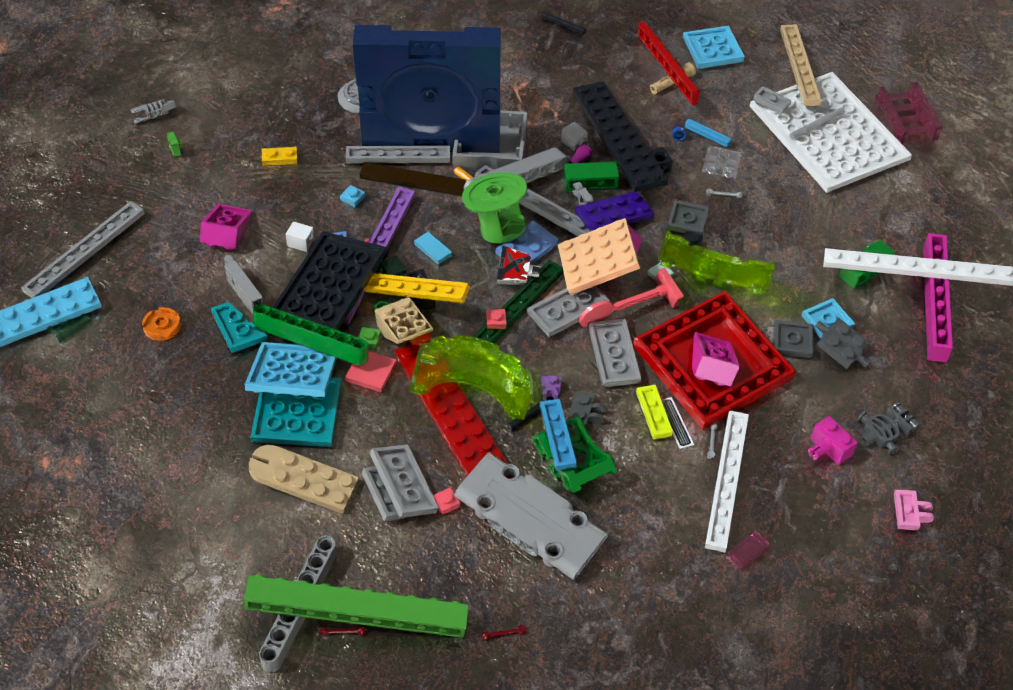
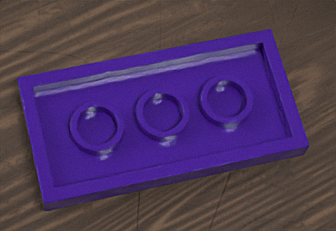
M637 192L576 206L575 213L590 232L624 218L629 225L654 217L653 210Z

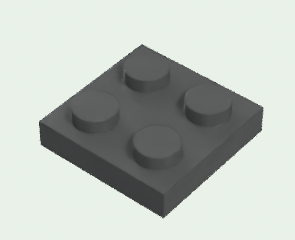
M674 200L667 230L684 234L691 232L702 235L709 207Z
M775 320L773 346L781 355L812 358L813 324Z

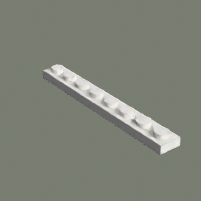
M729 411L705 543V548L720 552H726L749 414Z

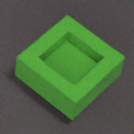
M174 132L167 133L169 146L174 157L180 156V148H182L180 138H176Z
M362 327L359 338L368 342V348L377 349L381 330Z

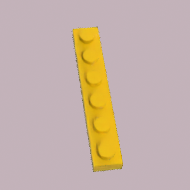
M374 273L364 290L369 293L464 303L471 287L468 283Z

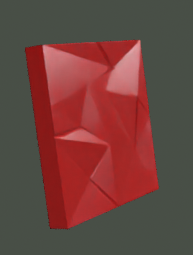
M726 291L635 337L633 347L701 430L709 427L711 423H716L727 417L729 411L736 412L793 380L796 373L792 366ZM695 332L731 342L740 366L732 386H720L715 384L714 381H703L694 376L692 358Z

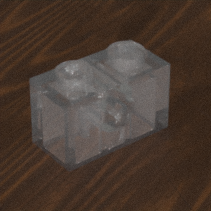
M708 146L702 172L736 179L742 153Z

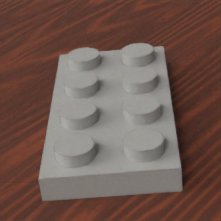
M597 286L570 295L566 288L527 308V313L544 333L551 337L579 322L581 314L593 304L610 300Z
M626 319L588 322V330L602 387L641 383V375Z
M408 445L372 448L370 456L400 518L433 514L438 511L439 507Z

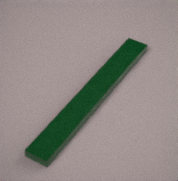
M549 260L540 269L539 277H532L501 308L505 309L506 329H487L486 323L460 350V355L475 364L527 311V308L531 307L564 273L563 267Z

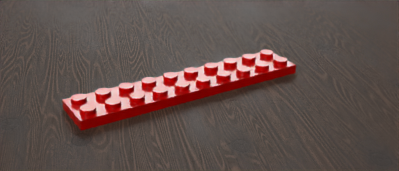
M428 340L426 344L421 346L409 344L394 350L396 359L465 474L468 476L489 452L508 464L432 341ZM508 475V476H505V477L508 478V479H512V478H513L512 476H509V475Z

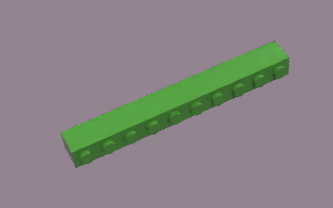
M263 575L248 576L244 597V609L452 637L463 638L467 625L468 604H463L459 601L445 602L437 598L423 599L415 595L400 596L393 592L385 594L371 589L364 591L355 590L348 586L340 588L326 583L318 585L311 584L308 581H288L286 578H266Z

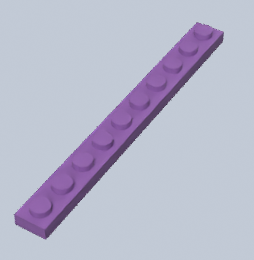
M398 186L369 243L385 246L388 250L415 197L414 190ZM363 290L343 324H350L365 294V290Z

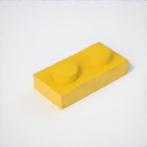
M297 147L262 149L263 166L298 164Z

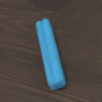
M688 119L685 122V128L724 147H728L731 143L730 137L694 120Z

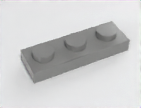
M376 466L363 468L362 475L384 522L403 519L399 517Z

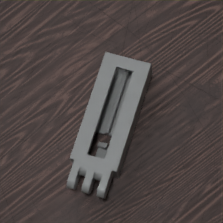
M226 255L224 257V266L227 281L253 315V308L257 305H263V298L237 262L230 255Z

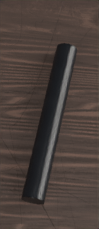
M546 12L542 14V18L583 35L586 33V28Z
M547 397V398H546V401H548V400H554V398H553V397ZM540 403L508 423V429L510 431L514 430L541 411Z

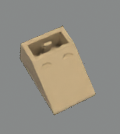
M409 297L375 310L378 329L381 330L385 338L397 344L433 331V327Z

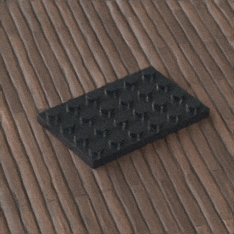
M323 231L273 308L339 330L388 252L386 247Z

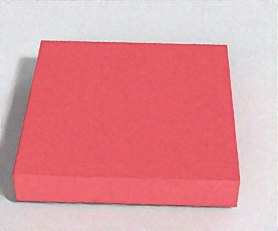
M368 351V362L363 365L352 364L345 376V381L382 392L396 365V359Z

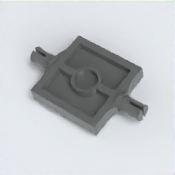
M840 318L829 327L820 320L817 322L815 327L823 334L821 340L816 345L847 369L856 360L864 367L871 362L861 355L869 342Z

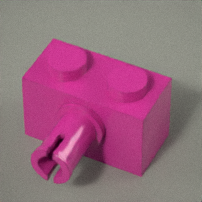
M828 416L814 426L810 439L816 445L809 448L808 453L811 457L815 454L814 460H817L826 453L833 461L840 465L853 456L858 442L835 420Z

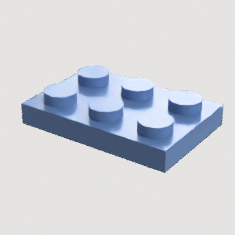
M533 220L526 225L525 231L517 239L498 246L496 254L501 257L502 247L506 246L531 255L530 265H533L559 244V238Z

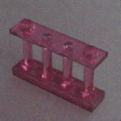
M918 82L911 83L908 92L887 94L883 86L880 87L876 95V101L885 114L894 132V137L901 144L904 143L906 135L927 133L931 140H938L942 126ZM909 99L911 103L893 106L891 101ZM914 110L918 114L899 117L897 112ZM920 121L924 126L905 128L903 123Z

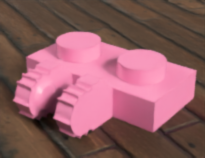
M895 490L894 501L898 529L919 530L920 523H929L934 520L933 514L927 513L933 509L932 503L917 501L916 491Z

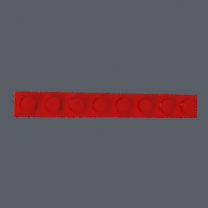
M644 21L639 22L638 37L692 106L697 105L698 97L700 96L698 87L692 83L691 78H688L684 69H681L678 62L673 59L671 53L666 50L664 44L658 40L657 35L652 32L651 28Z

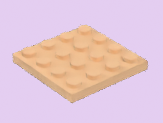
M625 218L558 244L566 285L570 295L640 269L629 226Z

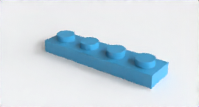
M560 399L541 401L540 409L556 471L576 468L577 463Z

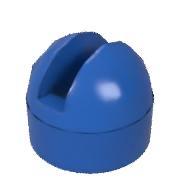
M682 126L673 128V139L675 141L685 139L686 132Z

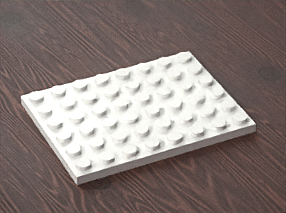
M833 72L814 78L821 97V105L804 106L797 85L776 92L791 100L790 106L783 114L754 100L750 102V107L826 193L911 160L912 154ZM841 107L845 110L844 114L795 139L790 138V133Z

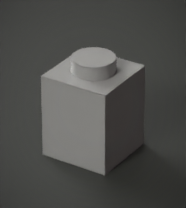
M573 122L562 129L561 142L575 153L579 146L587 145L588 132Z

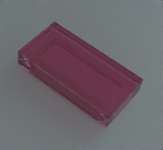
M754 530L726 553V558L742 571L770 547V543Z

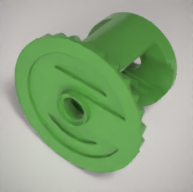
M508 172L492 173L474 180L465 188L462 194V201L468 210L473 211V213L478 212L481 234L486 241L496 244L507 243L517 239L525 231L526 224L520 211L519 201L526 195L527 184L521 176Z

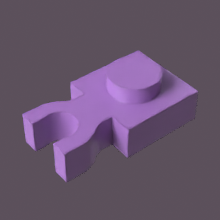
M552 375L541 376L540 393H543L542 400L546 401L547 397L558 399L561 377Z

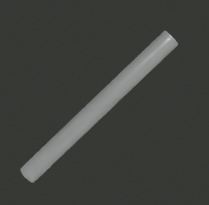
M841 107L790 133V138L795 139L844 114L845 110Z

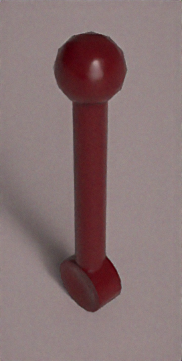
M519 625L515 629L492 633L483 632L481 637L483 640H488L490 637L513 633L523 635L526 633V626Z
M363 626L358 629H328L324 627L320 629V635L325 636L336 633H359L364 635L366 628Z

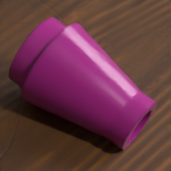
M586 144L579 146L569 164L585 163L590 160L593 155L592 149Z

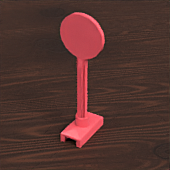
M666 268L659 269L654 280L658 285L655 289L615 304L606 300L593 304L581 314L579 323L582 327H588V322L603 321L616 310H622L655 297L665 296L674 309L680 306L678 300L682 299L684 295Z

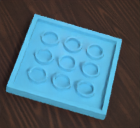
M262 342L245 382V391L325 397L337 358L303 345Z

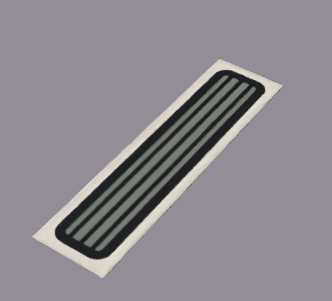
M672 397L661 399L679 448L693 446L694 443Z

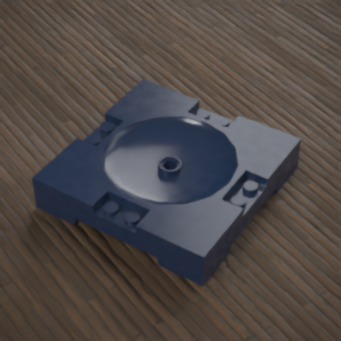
M355 25L353 53L356 86H358L362 146H450V152H453L454 142L458 140V143H461V152L500 153L501 28L464 27V32L392 30V25Z

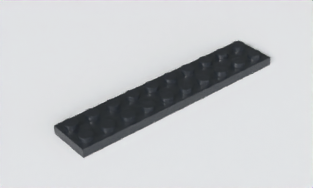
M604 81L574 87L573 95L633 191L639 192L668 185V178Z

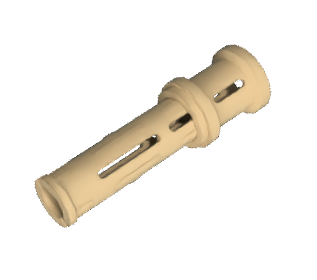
M690 62L681 68L684 69L688 77H693L696 74L695 67ZM666 76L658 82L651 84L650 90L653 94H657L675 83L669 76Z

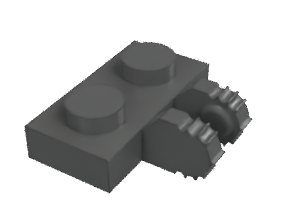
M576 391L567 420L573 417H580L586 427L588 422L602 424L605 420L602 415L607 412V407L600 403H594L595 395Z

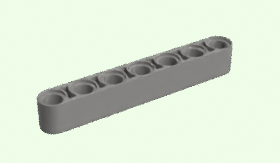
M551 148L473 177L465 183L464 190L474 180L499 172L517 174L528 183L564 169V164L569 163V158L558 148Z
M325 535L316 541L296 582L308 581L312 584H323L337 555L335 540L331 536ZM278 614L259 652L261 666L264 671L272 673L281 667L305 617ZM288 619H293V620H294V621L289 622V623H288V622H285V621L288 620ZM278 638H285L282 641H276ZM268 657H275L273 660H266Z

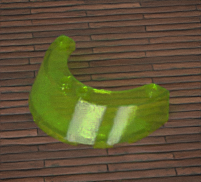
M666 231L658 258L661 266L672 267L694 275L696 280L705 282L706 279L711 280L713 285L723 287L725 284L750 290L758 295L768 292L776 266L775 262L767 263L757 259H748V261L742 262L741 258L712 251L698 245L691 247L689 246L690 242L684 238L672 235L670 231Z
M454 335L453 338L438 336L431 338L429 343H423L420 346L408 391L421 395L428 393L432 387L440 383L457 382L470 384L494 396L509 417L524 420L533 397V379L530 371L521 366V360L512 353L506 354L500 351V346L470 336Z

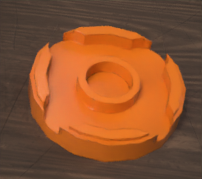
M161 307L158 308L159 310L149 311L143 318L142 326L144 333L150 339L157 341L168 340L180 331L181 320L175 310Z

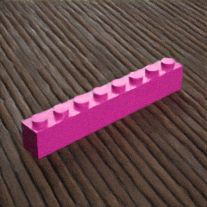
M928 233L923 246V258L948 260L947 235ZM924 277L927 360L947 362L953 349L949 279Z

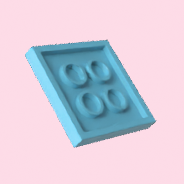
M729 26L683 32V39L698 69L744 62L745 56Z

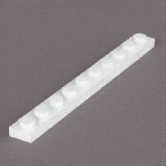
M825 248L823 267L1013 286V267L827 248Z

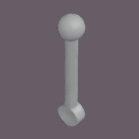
M712 189L706 190V195L708 196L713 194L736 196L737 198H742L743 196L742 192L731 193L713 191Z
M716 423L710 424V450L707 453V458L710 460L715 458V452L713 451L715 430L717 429Z

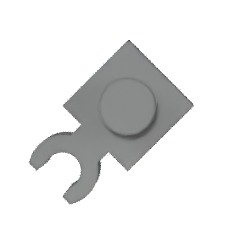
M580 182L573 184L575 190H572V192L578 198L579 205L594 202L592 194H589Z

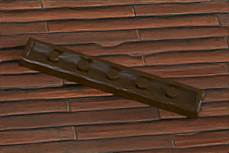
M364 162L360 171L361 179L462 196L466 183L465 179Z

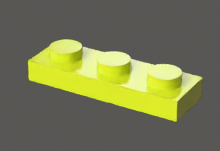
M656 385L637 388L636 394L653 440L672 436L673 430Z

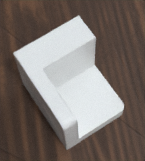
M293 222L286 232L287 246L305 252L309 250L315 240L313 227Z

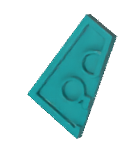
M226 302L211 308L212 315L231 353L268 340L267 335L264 332H260L252 322L246 320L243 314L231 303Z

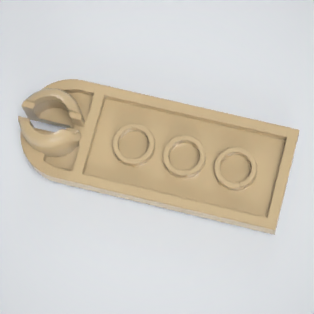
M274 445L259 447L253 452L252 458L249 461V473L255 481L340 514L344 513L359 479L357 476Z

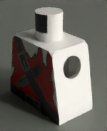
M503 246L496 284L525 285L527 276L539 277L540 266L530 265L531 255Z

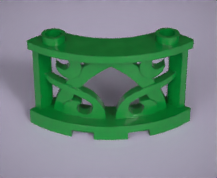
M580 417L570 418L566 421V425H571L576 433L574 436L569 433L573 450L586 455L583 466L577 464L576 468L556 471L548 437H546V430L531 436L542 460L546 458V461L549 462L550 467L548 469L556 480L561 479L563 487L571 492L581 490L580 485L603 474L617 473L614 458L610 454L603 452L592 441L586 431L585 423Z

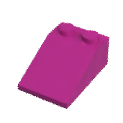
M217 204L201 221L200 242L206 243L208 246L218 245L229 250L236 249L241 243L251 218L252 210Z
M695 332L692 358L694 376L703 381H714L715 384L720 386H732L740 366L731 342Z

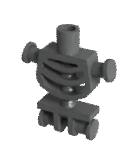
M900 402L889 406L885 415L875 414L870 418L864 411L857 419V421H862L865 424L863 428L865 434L859 438L861 444L867 447L875 443L880 449L887 447L889 455L895 454L900 449L899 446H895L900 434L899 429L906 436H909L911 431H917L922 424L920 422L917 423L913 415L908 416L909 410L907 408L904 409Z

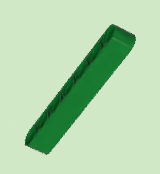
M257 305L253 308V324L256 325L258 330L356 365H363L368 362V342L364 339L267 305Z

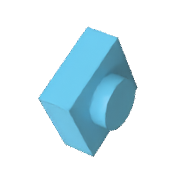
M352 185L340 195L341 201L353 207H356L365 198V192Z

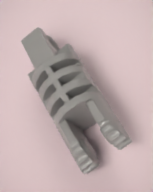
M162 99L130 110L131 113L145 111V116L134 119L136 124L169 114L168 110L176 108L173 100L165 102Z

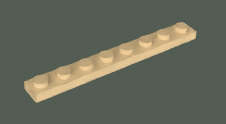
M797 24L781 25L780 31L803 105H821V97Z

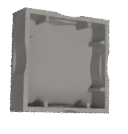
M500 111V153L461 152V143L455 140L452 155L453 169L459 166L463 170L478 171L487 165L495 170L522 160L524 158L527 130V112Z

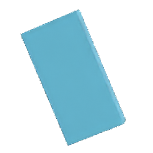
M429 232L414 240L415 245L438 265L452 256V251Z

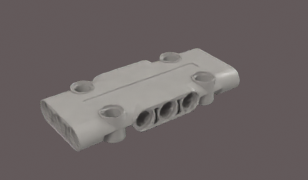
M487 453L459 485L454 496L467 506L473 508L478 518L488 519V523L493 529L532 556L540 555L545 565L557 567L559 571L575 580L602 546L608 533L587 520L584 512L574 511L573 506L566 499L534 477L522 475L519 473L520 471L517 466L506 464L492 453ZM508 475H509V476H512L513 478H512V479H508V478H506L505 476H508ZM485 504L488 505L489 508H483L480 505ZM573 522H578V523H580L581 525H580V526H576V525L573 524ZM554 552L557 556H551L548 553Z

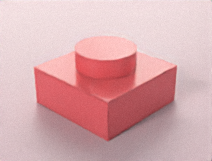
M505 309L486 310L487 329H506Z
M450 487L433 495L441 515L460 507V502L454 496Z

